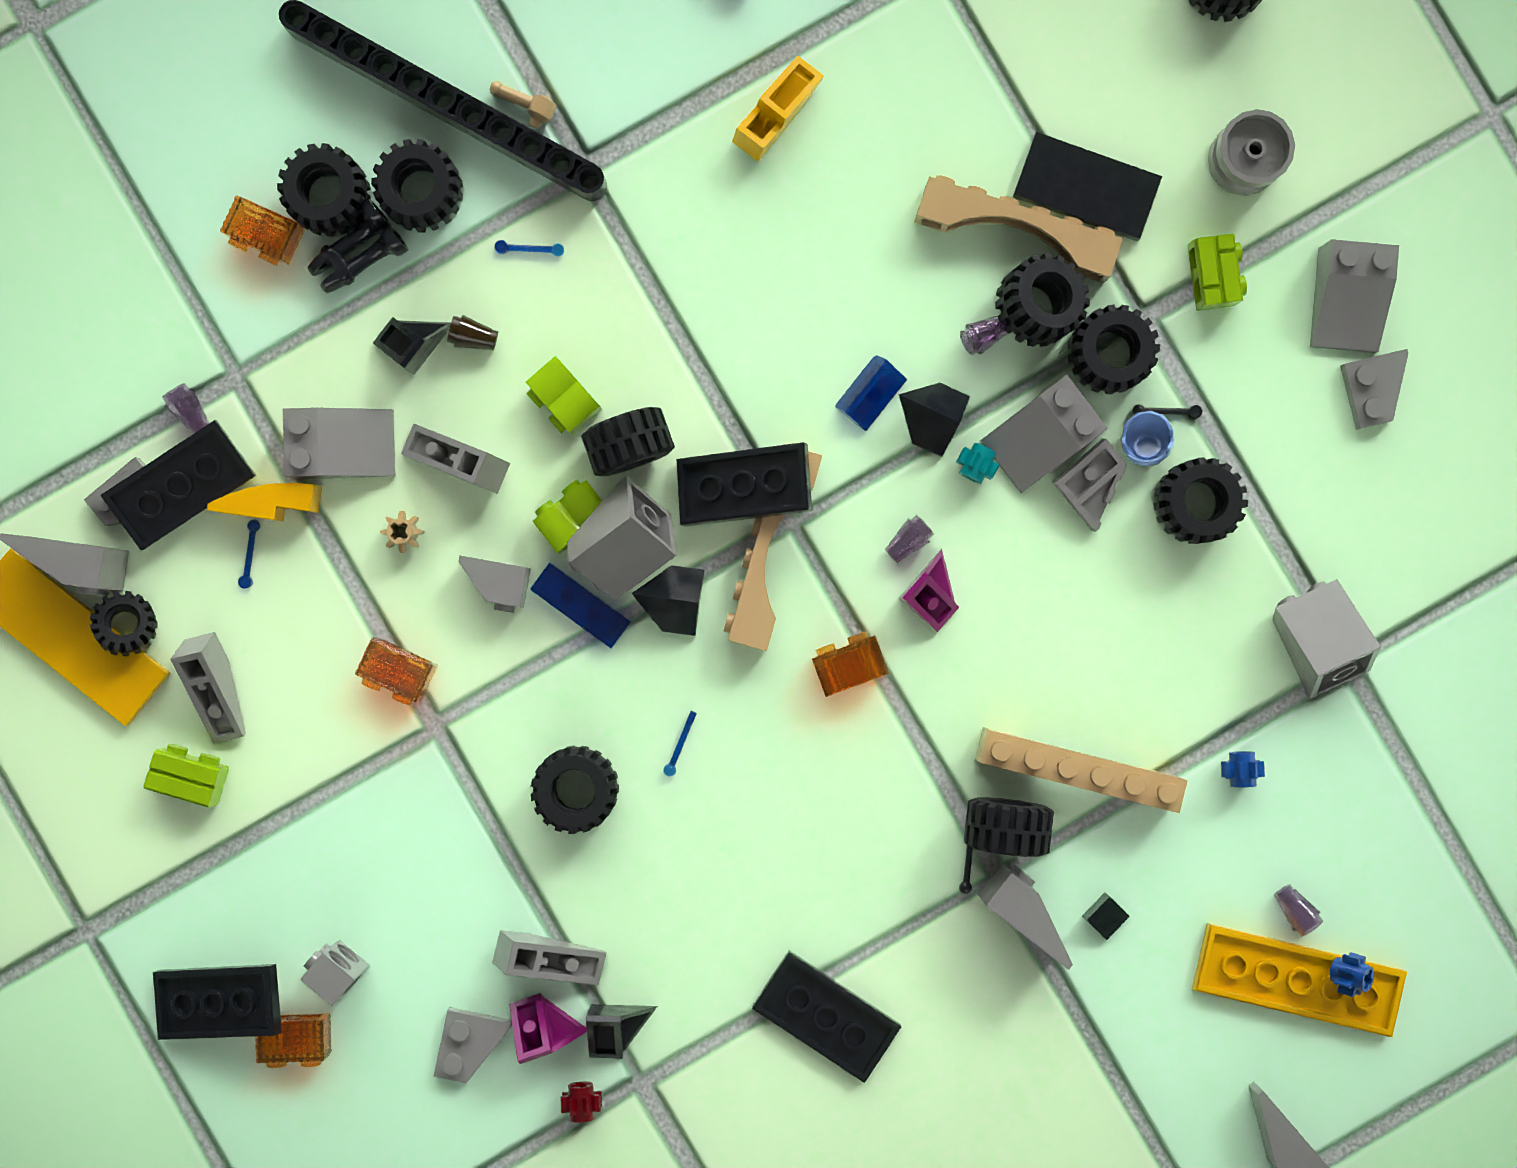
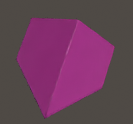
M942 548L898 598L937 632L959 609L954 600Z
M541 993L509 1003L516 1055L519 1064L552 1054L587 1032L585 1026L550 1002Z

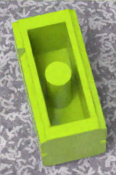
M1231 233L1193 239L1187 247L1196 311L1232 307L1244 301L1243 296L1247 294V281L1244 275L1240 276L1238 263L1242 261L1243 252L1241 244L1239 242L1235 243V235Z
M168 744L167 748L155 749L149 765L150 769L147 772L143 785L144 789L207 808L218 805L229 771V766L220 764V757L201 753L200 757L187 754L188 748L176 744Z

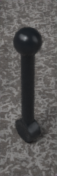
M1136 404L1132 408L1133 415L1140 412L1153 411L1163 415H1188L1192 419L1199 418L1203 412L1199 405H1193L1189 408H1148L1141 404Z
M968 845L963 882L959 885V890L962 894H969L972 891L970 874L973 848Z

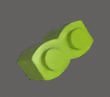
M556 355L525 382L530 387L526 394L539 409L545 404L552 412L548 419L561 434L567 429L573 436L602 410L600 405Z
M578 480L573 481L561 491L564 497L553 504L549 500L535 511L537 517L532 522L557 554H561L568 549L567 542L602 502L587 480L581 484Z

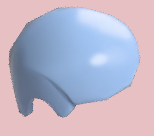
M1153 411L1140 412L1125 423L1122 435V449L1132 463L1143 467L1158 465L1170 455L1174 443V431L1164 415Z

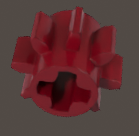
M580 1081L570 1083L568 1085V1092H562V1096H560L561 1113H569V1121L574 1123L594 1120V1112L601 1111L602 1091H594L592 1082Z

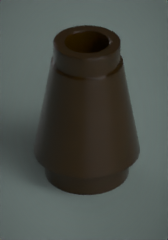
M463 314L462 317L453 315L447 342L454 343V347L489 349L494 351L499 331L492 330V328Z

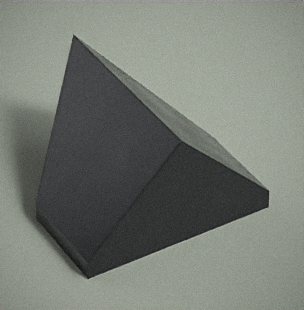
M392 317L373 341V344L407 371L415 375L447 334L451 322L401 321Z
M940 382L898 394L912 444L943 457L962 420L970 396Z
M671 565L631 594L662 632L696 636L705 570Z
M591 1004L586 1015L589 1058L623 1059V1052L658 1006Z

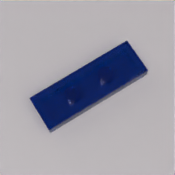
M549 562L530 588L532 592L610 649L614 647L632 622L551 562Z

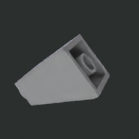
M627 476L623 477L567 542L568 563L572 570L577 574H583L599 592H605L615 601L677 556L671 514Z
M1338 579L1327 584L1325 581L1316 583L1307 590V593L1297 598L1295 595H1291L1282 599L1275 608L1272 619L1310 699L1371 671L1381 646Z

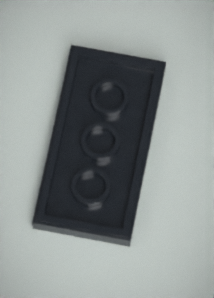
M1036 132L1012 197L1064 216L1077 218L1095 227L1111 229L1115 234L1138 242L1141 239L1162 176Z
M214 420L100 496L138 548L143 551L207 509L208 503L230 494L257 475L218 420Z
M805 442L676 459L681 526L686 527L812 511L808 444Z
M788 950L752 1005L753 1010L863 1083L867 1081L902 1027L899 1022L790 950Z
M276 964L162 969L153 972L158 1040L276 1036L282 1033Z

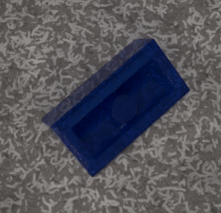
M875 355L838 400L835 407L861 429L867 431L908 379L887 359Z

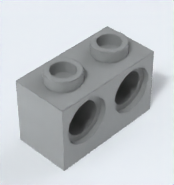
M339 939L331 946L326 943L319 951L317 950L303 966L307 969V972L300 980L328 1004L333 1006L353 987L370 964Z

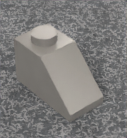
M459 555V564L484 600L495 603L494 610L514 613L515 607L524 608L531 568Z

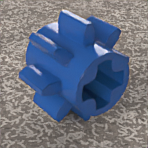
M1253 751L1229 752V760L1221 761V777L1230 779L1231 787H1256V779L1258 777H1265L1264 761L1256 760L1255 752Z
M1350 952L1349 955L1343 954L1342 958L1336 957L1330 968V980L1334 984L1339 985L1338 993L1354 998L1355 994L1361 995V991H1369L1374 979V970L1365 964L1366 956Z

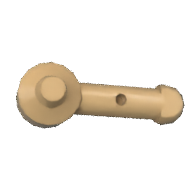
M499 81L492 82L489 88L493 96L528 109L527 111L531 117L529 126L536 130L543 123L551 121L557 108L552 99L546 95L535 94L532 97Z

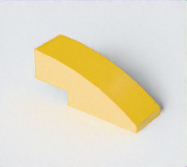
M797 56L763 93L756 107L736 128L732 142L759 162L823 80L824 75Z
M274 483L250 487L227 494L208 503L207 510L284 522L285 509L319 513L322 486L305 483Z

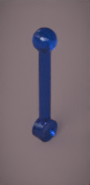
M498 240L494 245L496 252L499 254H505L508 251L552 253L558 257L564 253V247L559 243L553 246L507 244L504 240Z
M255 519L247 523L249 538L243 576L238 579V585L243 589H248L253 585L250 572L256 532L261 527L259 521Z
M690 711L671 760L663 768V773L668 777H672L676 773L675 765L697 712Z

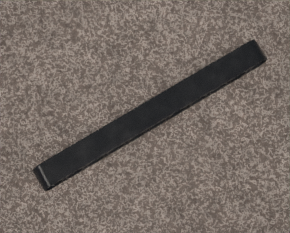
M288 0L280 7L278 12L279 20L288 33L297 41L588 201H597L605 195L607 190L605 176L601 168L591 161L301 1ZM304 15V20L301 24L292 25L295 17ZM334 32L333 37L329 41L321 42L324 33ZM363 48V52L359 57L350 58L353 49ZM393 64L392 70L389 73L379 74L382 65ZM413 80H422L419 89L415 91L408 90V86ZM441 97H452L451 102L447 106H437V102ZM470 113H481V117L477 122H466V118ZM509 128L511 132L504 140L495 138V134L499 129ZM530 144H538L540 146L539 152L534 156L524 154L525 148ZM559 160L570 162L569 168L559 173L553 170L554 164ZM589 176L599 178V183L592 189L582 186L584 179Z

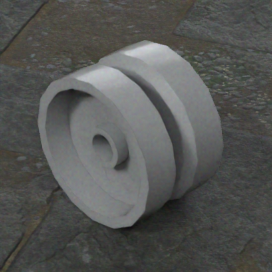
M1255 109L1242 112L1217 134L1210 146L1208 164L1212 177L1220 187L1231 194L1247 196L1260 193L1282 176L1292 163L1296 146L1292 130L1284 119L1271 111Z

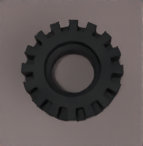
M119 591L113 592L114 597L108 598L107 595L102 597L103 603L101 605L96 603L93 607L95 613L90 615L92 622L90 628L100 646L105 651L109 650L111 654L116 656L118 653H121L123 656H129V652L133 651L135 654L141 653L140 648L143 646L147 649L151 645L150 639H155L156 637L155 628H158L156 615L150 603L145 601L143 596L139 594L134 596L131 591H125V595H121ZM121 612L132 613L138 619L136 629L128 635H118L111 630L112 619Z

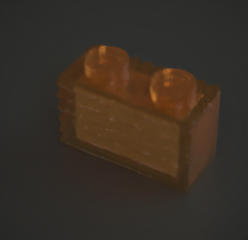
M238 195L234 197V202H232L229 213L226 215V220L223 221V226L220 228V232L229 238L227 244L243 252H247L249 247L259 251L258 258L274 266H277L279 261L287 265L290 264L305 231V228L298 222Z
M866 631L848 637L849 644L836 648L835 644L831 643L815 649L817 656L812 657L811 660L825 697L889 674L875 635L868 637Z
M372 637L355 671V675L363 678L362 685L375 691H380L381 687L394 692L392 695L394 700L411 705L412 701L418 703L423 700L438 664L382 638Z
M330 1013L280 1015L281 1034L276 1036H255L256 1063L258 1064L266 1063L267 1068L285 1067L287 1062H300L301 1067L319 1066L332 1051Z

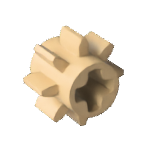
M399 511L398 519L385 517L389 524L386 529L380 530V533L387 535L389 539L385 545L387 548H392L399 544V552L406 553L407 545L417 548L420 546L416 540L418 535L424 534L425 531L418 529L415 525L419 521V517L413 516L406 520L405 511ZM399 525L407 527L405 530L408 535L406 539L398 537L400 534L397 529Z

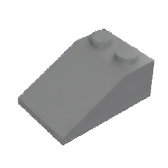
M1331 239L1318 248L1310 347L1370 353L1379 352L1397 280L1400 245Z
M1065 375L980 441L984 446L997 453L995 461L1000 464L1008 478L1018 491L1022 493L1108 428L1068 375Z
M282 408L284 477L294 480L396 476L393 409Z
M0 533V541L60 583L76 586L75 593L110 596L111 590L124 589L129 550Z
M1001 863L977 895L988 908L1066 969L1070 970L1073 966L1072 961L1039 893L1032 887L1035 881L1015 864L1009 869Z

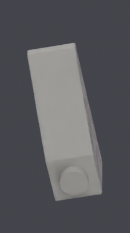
M413 424L401 452L404 456L498 494L511 464L488 452L417 424Z
M212 632L184 639L170 660L213 744L244 737L246 731L230 662L216 633Z
M500 930L492 963L505 975L599 985L607 952L535 934Z
M1254 1081L1249 1084L1266 1158L1273 1167L1329 1168L1268 1095Z

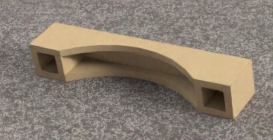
M937 175L936 178L929 176L914 223L945 233L959 227L974 224H1001L1021 229L1049 245L1058 255L1064 257L1066 264L1071 261L1076 265L1074 270L1077 274L1082 272L1085 278L1103 284L1112 275L1123 238L1115 236V232L1105 227L1092 229L1083 226V222L1077 218L1066 216L1061 219L1052 216L1051 211L1046 208L1033 206L1030 209L1019 205V201L1012 197L1000 196V198L987 195V191L977 186H968V188L955 185L953 179L942 175Z
M808 451L812 491L823 455ZM784 515L755 518L751 535L757 536L754 549L747 547L742 567L748 568L745 581H737L733 600L739 601L735 614L728 613L723 632L729 633L728 641L764 651L768 649L776 617L769 603L766 589L765 563L769 544L775 529Z
M983 727L975 760L983 764L1180 813L1188 780L1175 775L1061 748Z

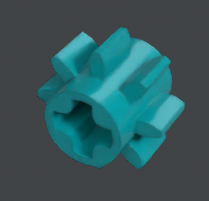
M974 443L971 449L964 447L956 460V463L962 465L959 474L978 484H982L984 478L993 479L1000 464L994 462L997 453L979 443Z

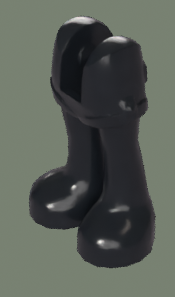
M367 199L361 205L360 209L363 219L358 226L330 246L326 244L321 247L320 253L307 267L312 276L325 272L331 266L336 269L320 284V287L326 294L354 283L356 276L380 259L391 254L400 256L409 250L402 237L391 227L390 221L371 199ZM381 233L380 237L372 245L350 261H347L345 257L373 236Z

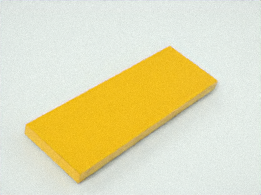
M9 548L0 560V627L124 726H129L171 672L141 648V653L135 654L133 651L129 652V656H123L121 653H118L116 656L111 654L109 650L105 651L95 639L90 628V624H92L90 615L95 612L35 564L12 548ZM111 625V630L115 634L123 635Z
M1207 923L1192 989L1202 993L1393 1037L1407 971L1365 961V964L1374 970L1373 983L1369 991H1361V995L1355 994L1353 998L1338 993L1339 985L1334 984L1330 980V968L1336 957L1342 958L1343 955Z

